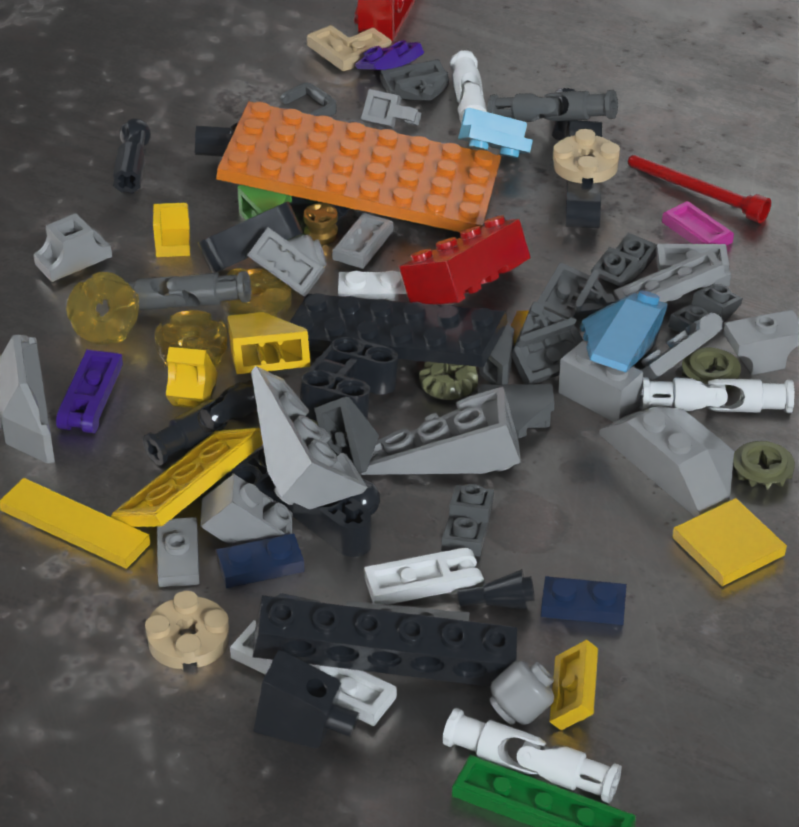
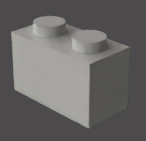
M582 341L560 360L558 393L613 422L631 414L640 406L643 371L632 366L627 372H623L590 361L586 348L588 343Z

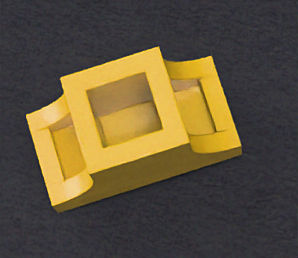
M169 347L167 355L168 383L166 397L172 406L194 408L210 400L212 389L217 384L218 371L206 350Z

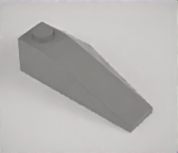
M255 366L251 374L267 472L276 486L274 489L276 495L289 505L296 503L307 509H313L362 494L367 489V486L352 461L345 453H340L337 456L327 442L331 436L324 428H319L317 424L306 417L309 412L308 408L284 379Z
M504 386L464 398L456 402L457 410L440 418L436 413H433L424 418L425 423L411 432L407 429H400L377 440L368 469L361 474H484L494 470L503 471L515 464L521 463L519 441Z

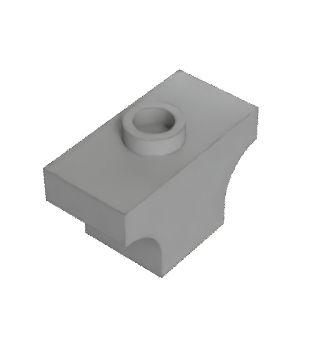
M75 213L45 225L47 233L46 242L39 251L33 254L35 265L53 282L111 258L112 250L111 245Z
M793 310L726 322L723 334L736 355L740 356L750 374L756 375L785 369L789 353L799 346V319Z

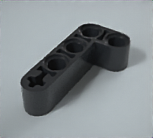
M264 448L244 459L227 473V479L235 474L247 483L255 485L259 491L277 503L285 505L293 513L292 516L341 554L348 557H360L371 549V513L364 505L353 497L313 509H307L296 503L289 505L283 502L274 491L276 486L267 472Z

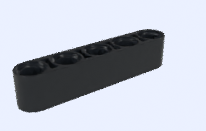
M570 120L569 137L574 136L580 129H590L595 132V136L602 137L601 121ZM582 178V183L567 180L566 227L599 228L601 182L593 183V178Z

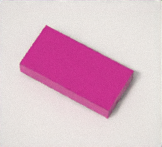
M689 201L663 213L662 223L691 244H726L727 246L733 243L734 233Z

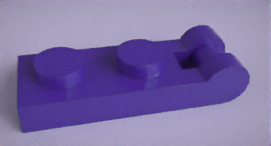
M86 350L59 407L56 417L58 429L71 430L72 427L82 428V431L95 434L97 432L99 418L123 366L122 354ZM76 410H84V413H78Z

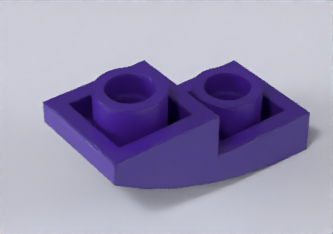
M402 40L394 43L390 48L374 46L366 50L364 57L355 65L357 69H393L412 62L425 52L420 42H406Z

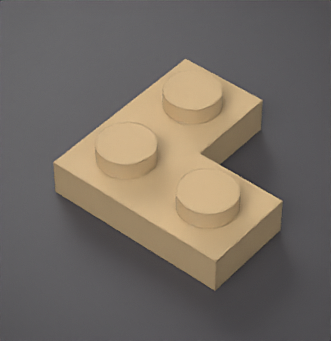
M330 25L307 35V46L342 71L353 69L356 66L355 63L364 57L366 50L374 46L390 48L392 45V40L375 28L349 38Z

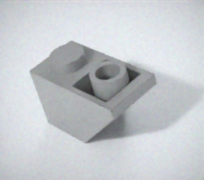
M233 474L202 498L200 527L228 545L235 546L292 534L293 513L285 505L277 503L259 491L255 485L247 483Z

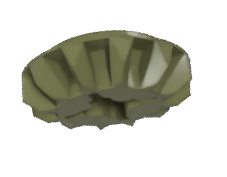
M705 347L696 349L682 361V376L701 381L704 384H708V381L714 379L740 378L741 365L738 359L731 353L719 348ZM713 366H716V369L712 373L708 372L710 369L713 368ZM725 385L726 389H731L732 385Z
M425 362L424 369L420 371V385L426 393L433 397L445 400L460 399L468 396L476 389L478 375L475 366ZM443 374H449L450 376H455V381L453 380V378H450L448 375H443Z
M752 441L741 445L734 453L733 470L737 471L738 480H749L751 487L761 484L768 490L772 484L783 487L786 479H792L795 468L794 458L787 449L779 444L769 441ZM759 460H762V463L765 464V467L769 469H762L761 466L758 465Z

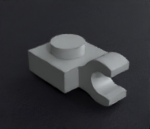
M369 89L361 120L365 123L394 129L396 120L419 126L422 113H419L416 108L401 106L402 98L399 95Z

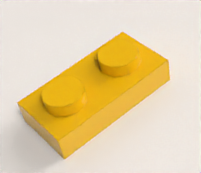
M587 639L555 656L554 682L552 686L554 702L551 704L549 722L560 731L594 714L598 648Z

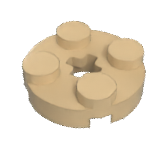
M580 129L574 136L562 139L553 147L555 172L568 181L582 183V178H593V183H600L612 178L617 173L620 156L619 145L603 137L595 136V132L590 129Z
M192 591L177 593L173 600H169L157 607L145 622L146 637L151 655L161 664L171 668L183 669V663L191 664L197 662V668L209 665L220 658L228 647L230 630L228 614L217 603L198 597ZM185 629H194L196 632L195 634L187 632L184 635H180L181 631Z

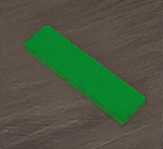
M473 755L468 757L452 786V797L532 827H634L636 822V815Z

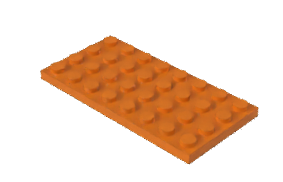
M248 101L217 168L216 179L461 232L468 228L477 226L482 228L484 226L501 155L493 154L487 150L463 148L455 143L445 144L431 141L422 136L412 137L398 134L390 129L380 130L366 127L357 122L347 123L338 121L329 116L305 114L297 109H282L270 106L264 102L254 103Z

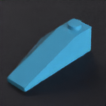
M639 291L638 294L632 293L589 315L582 321L580 329L582 332H585L583 336L584 341H588L586 348L590 361L627 372L656 344L668 304L659 301L660 296L654 293Z

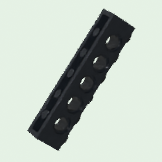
M262 595L256 618L253 657L273 660L277 651L281 650L311 665L491 687L493 680L517 660V627Z

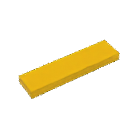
M26 478L20 480L0 499V510L126 569L150 545L149 534Z

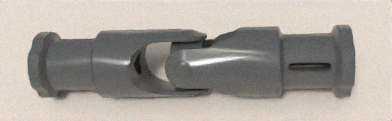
M608 90L605 94H590L588 91L552 92L544 95L546 98L532 93L516 94L515 97L500 98L495 94L490 95L487 106L489 113L524 122H533L542 118L549 121L589 120L591 116H607L608 119H615L618 113V98L615 90ZM559 97H566L569 102L568 111L560 116L564 106Z
M241 271L238 275L219 276L218 273L187 276L139 278L133 283L119 284L117 281H111L106 286L107 305L111 312L120 311V308L138 307L139 310H152L184 306L220 305L222 301L241 300L244 303L250 302L252 293L251 280L247 271Z

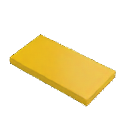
M250 428L213 432L112 512L111 517L132 527L163 526L262 446L261 429Z

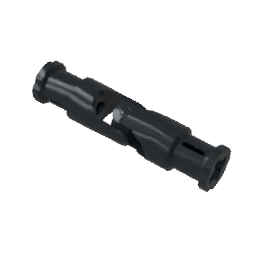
M251 379L246 383H236L223 391L217 399L207 400L172 419L168 427L156 434L149 432L144 435L143 446L149 458L157 465H162L167 462L168 456L180 449L187 451L201 443L213 432L223 430L228 424L225 421L243 419L255 412L257 405L253 380ZM198 414L201 424L212 430L208 432L203 431L198 423Z

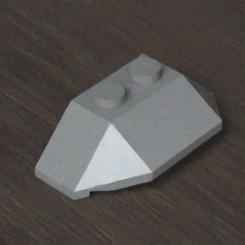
M13 335L0 357V429L4 431L7 445L45 463H54L55 459L36 337Z
M654 407L628 414L600 429L599 435L694 517L730 501L734 450L684 409Z

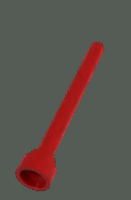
M632 155L628 158V165L630 167L742 209V213L749 220L761 224L769 215L771 209L770 198L759 194L746 197L637 155Z

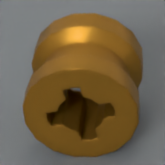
M325 203L308 206L304 211V221L307 224L304 234L310 235L313 240L319 239L321 245L334 242L338 237V227L335 224L338 219L336 208Z

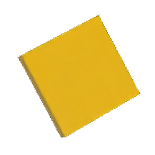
M737 498L673 528L672 538L721 586L784 556L786 553L787 545Z

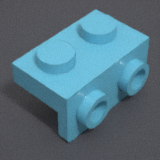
M466 108L464 110L458 139L468 141L471 148L488 150V147L499 149L500 155L518 158L519 154L530 153L533 142L532 139L524 138L527 123L524 121L473 108Z

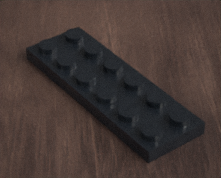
M320 293L307 294L289 321L307 329L309 350L325 352L335 339L351 337L392 348L398 353V359L475 367L485 366L508 323L506 311L490 310L488 308H466L454 305L422 304L420 302L409 303L389 301L387 299L375 300L356 298L354 296L341 297Z

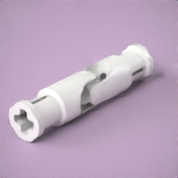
M467 50L459 51L450 60V68L454 71L453 85L457 103H460L458 114L461 124L466 108L487 112L481 77L477 69L478 61L474 54Z
M643 377L641 410L649 409V407H672L684 409L685 411H694L707 406V409L715 412L760 413L762 409H784L785 413H792L795 393L793 380H786L784 384L762 383L761 379H714L708 381V384H704L692 378H674L673 381H650L648 377ZM725 385L739 387L741 392L739 400L730 406H725L728 399Z
M458 708L453 709L444 728L443 745L452 747L456 744L477 752V757L518 772L528 775L538 773L550 783L572 791L579 788L601 796V801L608 804L612 801L621 776V765L614 763L610 767L590 760L586 757V753L567 746H546V742L538 736L492 720L485 723L465 716L464 711ZM513 737L526 740L517 752L518 763L508 754V742Z

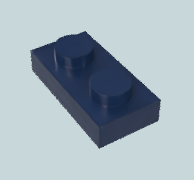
M294 533L216 549L217 561L226 589L305 572L304 559Z
M545 576L541 617L623 625L627 584Z

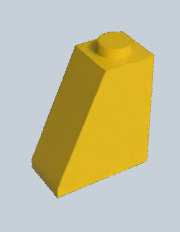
M265 312L227 316L230 349L236 375L251 373L255 366L265 371L311 367L308 331L306 328Z

